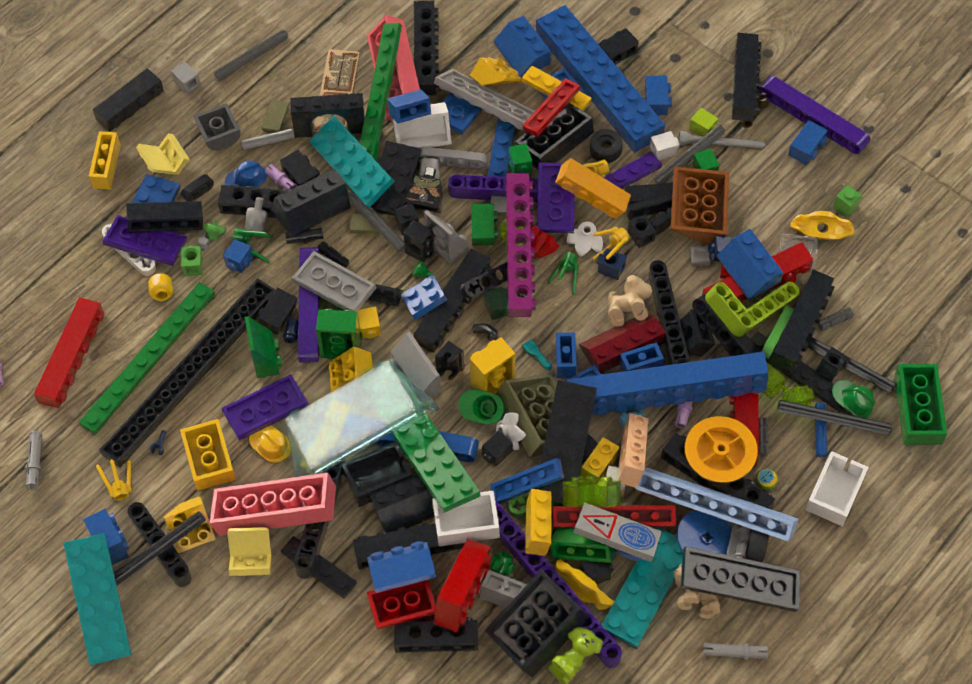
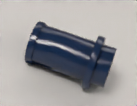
M293 318L287 319L286 330L282 335L284 341L289 344L294 343L298 338L297 329L299 321L294 319V324L292 325Z

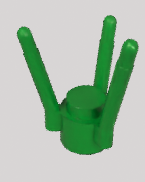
M236 228L233 233V240L235 239L245 244L250 243L251 236L272 238V235L266 232L248 231ZM252 250L254 256L267 263L270 262L269 259Z
M570 252L565 253L547 283L551 284L561 268L558 280H562L565 272L573 270L572 294L575 295L579 269L577 264L578 257Z

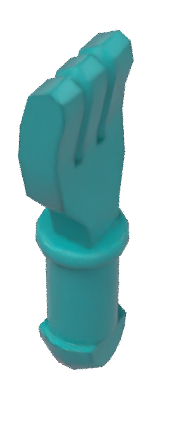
M532 339L522 344V348L526 353L534 356L535 360L545 370L552 369L551 362L543 356V353L539 352V348Z

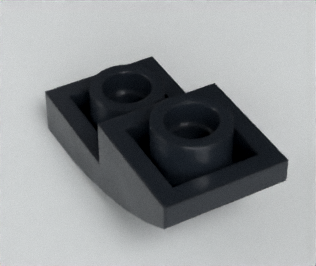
M671 206L668 207L666 213L660 211L657 217H653L651 224L656 230V235L671 226Z

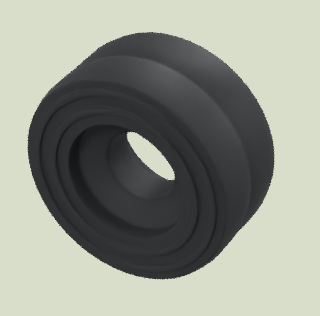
M601 129L595 132L590 140V153L592 157L597 161L606 160L607 163L616 161L622 153L623 141L621 136L611 129ZM604 143H608L611 145V147L609 149H604L601 147V145Z
M752 529L746 559L763 563L769 539L768 534Z

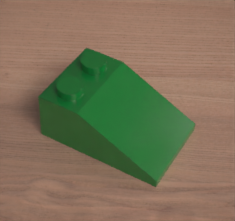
M249 316L245 317L250 352L257 378L280 374L279 367L282 366L281 356L276 355V350H279L278 339L273 338L270 330Z

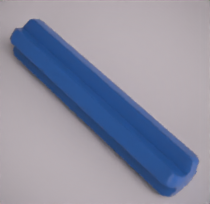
M817 402L815 404L816 408L826 410L824 402ZM815 419L816 456L826 457L827 423L826 421Z

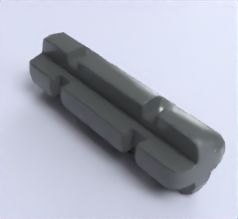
M850 307L842 310L843 312H836L828 316L827 319H821L818 327L821 331L829 329V326L833 327L844 322V319L852 318L854 315Z
M759 418V455L765 456L768 454V419Z

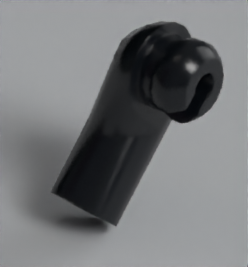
M473 324V333L488 334L487 339L489 341H496L498 339V330L491 325Z

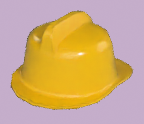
M272 425L249 436L251 447L268 462H282L290 455L291 444L289 440Z

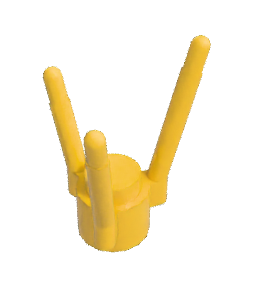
M606 160L583 165L603 178L605 174L609 173V166Z
M614 226L611 229L593 234L594 236L611 233L609 237L611 244L606 248H613V250L606 256L607 260L624 243L629 241V234L622 227L618 229L617 226ZM606 248L592 258L593 261L597 260L599 254H603Z
M110 460L115 480L112 483V487L100 465H96L109 491L110 498H114L115 501L127 499L130 496L129 493L132 492L131 461H127L126 483H124L123 480L118 478L114 460Z

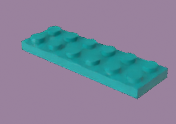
M334 115L309 140L369 208L395 182Z
M657 526L655 529L662 532L652 562L644 559L637 560L602 623V626L611 636L636 649L675 580L674 570L682 563L683 553L679 548L677 537Z
M105 533L63 542L89 665L132 655Z

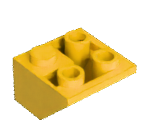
M480 58L470 74L482 86H495L522 81V78L518 76L519 73L515 69L507 67L506 62L500 58Z
M352 347L329 362L332 397H336L354 386L373 370L371 352Z
M200 496L180 503L164 516L169 532L198 511L206 519L205 522L174 544L178 553L216 540Z

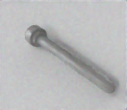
M680 131L679 145L686 146V144L697 143L704 136H693L687 131ZM719 138L712 143L713 145L761 149L766 146L763 141Z

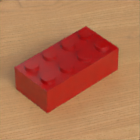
M467 538L437 597L434 624L455 632L458 631L460 625H465L468 617L467 611L472 610L475 603L474 596L480 594L481 582L490 570L488 569L492 556L489 555L490 546Z

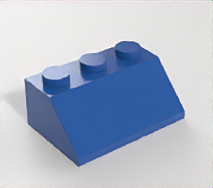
M524 15L508 22L494 39L496 47L511 67L519 73L518 76L521 78L531 66L540 70L551 63L550 49Z
M751 229L734 237L717 254V258L748 300L781 282L783 271Z
M418 541L412 543L409 547L403 548L399 546L392 548L390 552H375L370 557H367L376 593L436 578L427 542Z

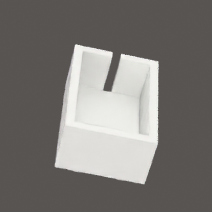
M445 102L430 104V115L399 124L393 119L396 143L417 148L452 144L449 115Z
M831 451L805 510L843 527L869 467L851 460L848 470L844 471L848 458Z
M493 491L480 492V497L445 513L436 500L432 499L439 546L465 543L467 538L473 541L500 538Z

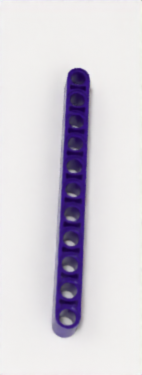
M495 500L497 516L501 518L498 520L500 534L498 539L532 579L542 569L590 616L586 620V622L590 623V626L583 627L581 625L580 628H586L592 631L596 637H601L604 640L600 653L595 654L606 667H617L622 656L620 646L544 556L526 554V549H517L518 546L526 547V535ZM506 531L513 532L512 535H505L504 533ZM535 560L539 564L533 566L529 562ZM615 653L617 657L615 659H611L607 657V654Z

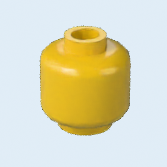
M159 273L150 277L148 289L151 298L157 301H165L173 295V282L170 276Z

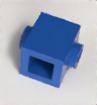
M235 239L230 247L225 249L223 254L226 267L241 273L250 265L253 256L250 245Z

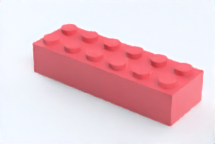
M386 15L367 35L375 70L383 25L385 23H400L402 25L388 97L392 98L420 90L404 20ZM387 102L385 119L393 121V118L389 115V108Z
M328 473L214 489L210 525L219 536L228 535V530L231 528L266 527L273 529L332 521L336 485Z

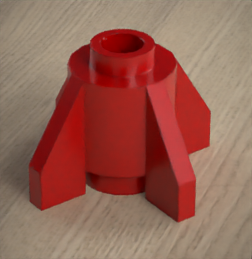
M531 225L530 230H534V242H531V247H534V259H537V257L543 258L556 252L560 246L555 242L556 238L541 231L535 225Z

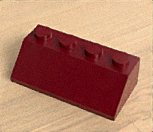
M648 314V317L642 321L634 317L624 322L623 326L613 327L580 343L579 347L591 366L595 365L602 374L619 365L620 354L653 343H657L658 346L664 344L666 332L657 318Z

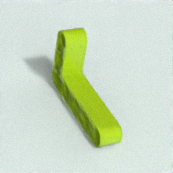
M718 282L707 292L705 299L735 336L741 337L792 302L799 295L800 291L795 283L787 282L746 309L726 284Z

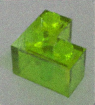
M586 475V479L584 477H571L572 480L563 481V506L583 507L584 503L602 507L621 505V481H615L612 477L604 476L598 479V475Z

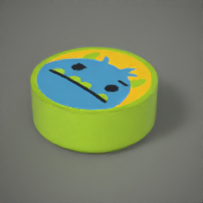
M770 469L760 471L757 477L759 487L764 490L773 489L778 480L777 474Z

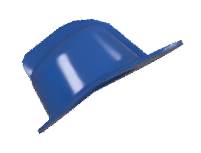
M250 160L244 161L237 169L231 171L226 176L225 185L252 186L255 188L264 184L267 174L259 163Z

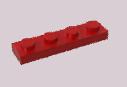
M565 78L522 125L523 130L538 137L580 91V85Z

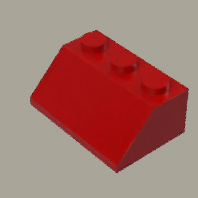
M428 580L378 593L375 592V589L366 592L377 630L435 614L436 604Z

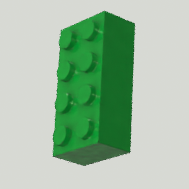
M898 364L894 378L903 445H942L947 436L938 364Z

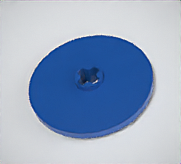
M698 510L687 514L679 523L676 534L677 542L682 553L683 548L687 546L726 555L732 528L724 519ZM704 535L707 536V539L709 540L708 542H706V539L703 537Z

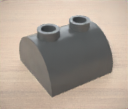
M227 103L193 116L207 147L211 150L229 148L240 138V129Z

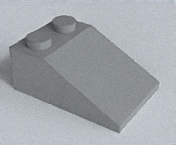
M428 210L424 212L425 226L433 230V246L435 251L451 265L468 252L467 239L463 235H459L451 224H446Z

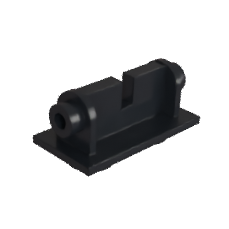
M376 284V289L367 300L399 307L401 294H403L404 290Z

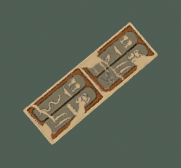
M328 49L320 96L352 94L359 52ZM333 114L315 118L313 132H318ZM334 115L346 127V120L341 116Z

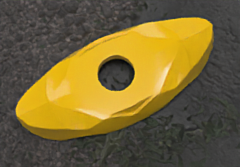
M815 211L807 215L800 214L790 224L791 229L813 239L838 240L851 237L855 233L854 226L849 220L841 219L828 211ZM825 224L828 227V231L821 233L818 231L817 226Z
M561 558L557 560L555 571L583 603H592L597 610L608 609L614 604L615 601L598 589L596 582L581 570L573 569Z

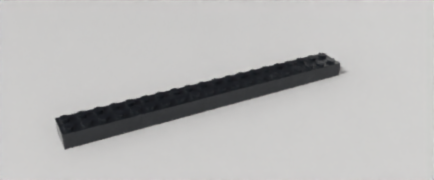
M257 278L100 448L101 455L109 461L114 460L115 465L121 468L247 329L245 317L249 316L255 320L259 310L262 307H266L269 294L271 292L274 293L275 289Z

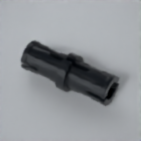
M322 227L306 230L292 238L287 232L285 233L287 244L307 243V241L324 239Z

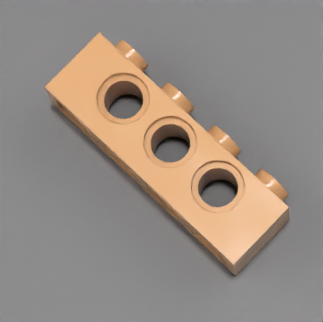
M629 413L622 430L618 483L637 488L645 469L648 418Z

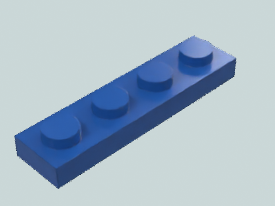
M499 118L488 176L506 177L509 165V147L512 146L515 126Z
M558 458L552 459L490 484L495 500L500 504L526 494L531 489H539L564 479L561 460Z

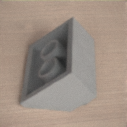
M409 331L390 351L391 360L389 361L399 371V375L409 386L415 398L422 404L441 393L440 375Z

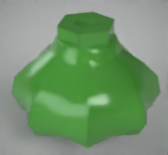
M215 220L214 224L204 223L203 228L208 234V239L216 241L219 236L226 233L227 229L218 225L219 220Z

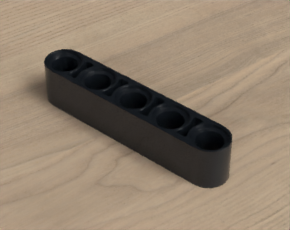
M707 293L693 301L692 307L695 313L730 356L760 352L746 334L737 337L728 329L705 299Z
M134 502L128 507L127 512L132 524L149 547L165 536L162 529L142 503ZM142 512L140 516H134L136 513ZM153 527L152 530L145 531L146 528ZM173 545L156 557L177 586L185 587L191 582L192 576L189 568ZM169 557H175L172 561L166 562V559ZM180 572H185L184 576L176 577Z

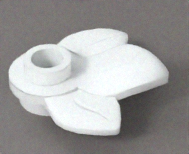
M591 222L581 223L578 229H574V234L569 233L566 243L575 244V250L579 257L584 256L591 248L596 252H601L603 248L602 237L600 235H593L596 233V226ZM590 228L591 231L589 233L584 232V229Z
M509 412L504 415L503 420L496 424V432L500 431L513 442V450H519L518 442L526 434L516 425L519 415L515 412Z

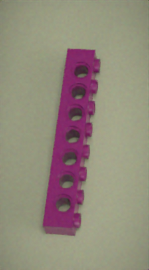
M506 174L508 317H531L532 310H536V299H532V293H535V282L532 281V276H535V264H531V259H534V247H531V242H534V230H530V225H533L534 216L530 214V208H533V197L529 195V192L533 191V181H529V174ZM522 226L524 227V229H518L516 227ZM517 243H523L524 246H518ZM518 260H523V261H525V262H524V263H519V262H517V261H518ZM524 277L525 280H519L517 278ZM524 294L526 297L521 298L518 295Z

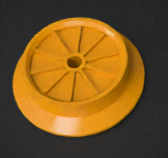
M716 416L706 418L698 422L690 430L686 438L685 454L690 466L700 476L714 482H732L744 477L753 468L757 459V443L753 434L744 424L729 417Z

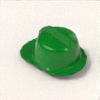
M840 380L833 385L832 394L839 405L854 416L867 418L871 415L876 401L869 388L857 386L848 380Z
M471 389L464 392L458 401L460 413L464 418L471 421L493 424L500 420L504 413L502 400L493 393Z

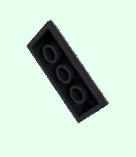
M569 102L538 137L526 132L515 142L516 145L527 143L532 166L538 170L539 163L558 162L594 133L593 119Z
M334 169L275 197L270 209L292 238L350 209L351 204L346 184Z
M418 474L370 494L371 505L383 531L388 533L403 527L411 528L435 517L432 500L434 497Z

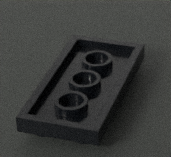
M386 140L379 164L395 182L371 206L374 211L395 216L396 208L406 206L405 200L415 176L422 152L421 148Z

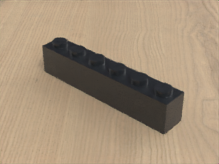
M737 33L732 120L753 121L754 114H758L759 104L756 102L759 100V91H756V89H759L760 78H757L760 76V66H757V64L760 65L761 54H758L761 51V42H758L759 34Z
M472 248L469 250L443 289L447 301L429 311L414 332V339L419 346L434 353L438 347L440 348L443 345L447 332L450 333L452 331L455 320L462 316L465 305L470 304L472 298H465L461 294V285L491 270L490 257ZM476 285L469 287L468 291L471 292L476 289Z
M813 269L770 361L771 364L792 372L795 365L799 366L803 357L800 353L801 351L805 352L809 344L807 338H812L816 327H813L814 323L818 324L821 319L822 313L819 312L820 310H825L829 301L826 298L827 296L831 297L835 286H832L833 277Z
M423 523L409 529L403 527L389 533L383 531L374 536L368 537L364 535L353 540L358 570L369 568L367 557H370L371 554L375 552H390L392 548L399 546L403 548L409 547L414 542H427L430 555L462 549L465 543L439 546L436 523L429 525Z

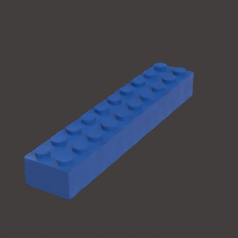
M566 5L536 19L537 34L562 66L581 86L585 94L592 98L591 101L634 153L650 145L652 136L664 133V122Z
M764 352L568 379L567 382L596 387L597 392L592 415L603 416L612 412L623 413L627 410H644L647 407L654 406L660 408L668 404L681 405L689 401L701 402L705 399H722L725 396L732 395L737 397L746 393L759 394L767 391L768 368Z

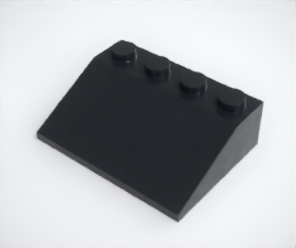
M541 569L485 631L523 672L533 678L569 639L568 633L576 627H580L590 616Z

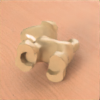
M630 275L627 277L624 285V295H617L618 293L615 291L609 292L608 315L611 318V323L614 326H623V314L632 312L634 317L640 321L648 317V310L643 300L651 296L652 287L640 277Z
M682 563L674 570V578L678 587H681ZM686 589L685 595L680 596L677 602L680 609L689 610L692 608L693 603L698 604L700 600L703 605L699 613L701 618L711 619L714 615L720 613V604L716 595Z

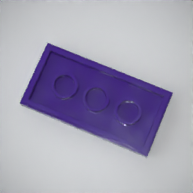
M539 163L537 228L545 233L574 234L575 194L555 183L561 165L564 163Z
M117 215L103 239V245L174 266L182 251V247H184L187 241V236L171 231L128 232L127 218Z
M290 374L221 409L240 441L309 407V404Z

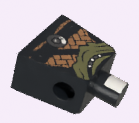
M427 167L425 168L424 176L415 175L405 200L406 205L413 204L415 209L441 213L442 183L440 179L435 178L436 169Z

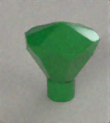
M422 261L413 268V277L428 278L434 274L428 271Z

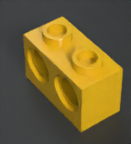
M603 437L582 466L581 478L598 487L607 475L608 466H613L618 459L620 447Z

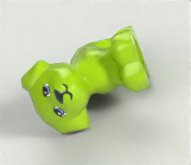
M576 627L568 633V637L573 642L572 649L566 650L561 656H556L548 667L550 672L562 684H568L575 676V673L580 671L585 657L591 656L594 653H600L603 641L586 628Z

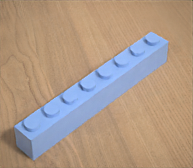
M650 468L644 469L637 488H635L786 541L793 539L799 520L798 518Z

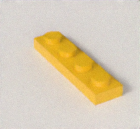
M531 66L522 77L523 83L547 96L561 83L560 80L534 66ZM579 91L570 103L584 112L591 103L592 98Z

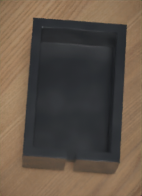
M397 441L341 464L343 475L358 507L371 502V493L413 476Z

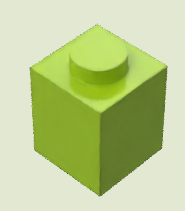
M700 108L690 119L689 130L699 136H705L718 125L719 118Z

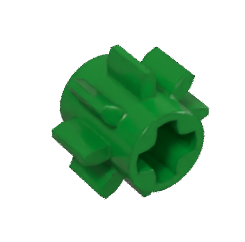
M505 552L492 555L490 562L492 566L491 571L503 576L512 573L515 564L511 563L513 560L512 556Z

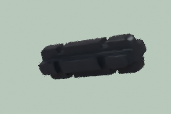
M325 241L318 245L319 251L333 262L339 263L344 268L349 265V259L342 256L332 246L329 247V244Z

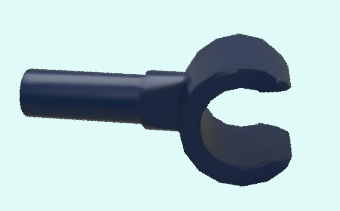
M162 430L157 443L151 445L150 450L152 454H154L156 448H160L159 455L164 453L162 444L166 435L165 430Z

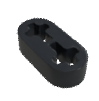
M204 174L185 186L181 191V196L186 202L194 201L213 187L214 181L209 175Z

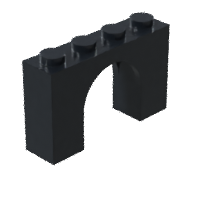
M363 93L290 98V111L295 138L313 137L312 121L319 116L327 114L338 115L344 118L351 134L362 133L365 120Z

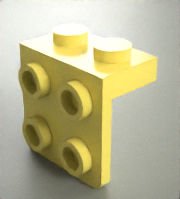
M167 134L159 146L138 144L136 147L139 155L147 164L148 169L154 173L179 175L190 160L174 134Z
M266 527L229 529V576L270 575L272 554L269 529Z

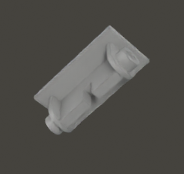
M733 525L726 555L746 559L752 529Z

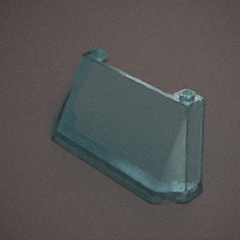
M381 360L371 370L302 410H294L286 418L295 476L321 474L417 417L421 416L422 418L425 416L424 411L429 410L433 414L440 409L433 399L389 360L385 362Z

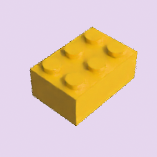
M502 337L496 341L492 340L484 349L472 354L470 358V385L474 390L495 394L505 380L515 379L516 353Z
M219 419L180 430L197 491L236 480Z

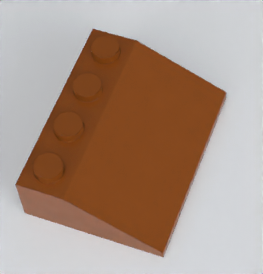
M674 166L670 230L703 244L712 242L716 235L726 237L729 172Z

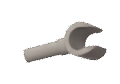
M203 228V233L198 238V243L202 249L208 250L210 239L206 238L207 232Z

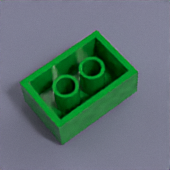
M333 309L318 310L316 334L321 358L335 359L352 347L360 348L361 335L358 312L352 310L336 311Z

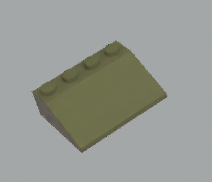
M551 373L505 380L495 393L502 400L506 414L515 412L519 415L516 425L526 434L521 443L529 457L541 456L543 453L557 386Z

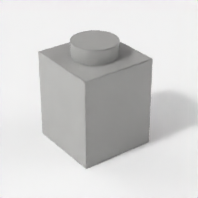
M186 62L176 66L171 71L174 83L186 94L201 85L198 73Z

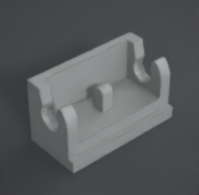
M489 570L481 585L480 599L506 608L527 584Z

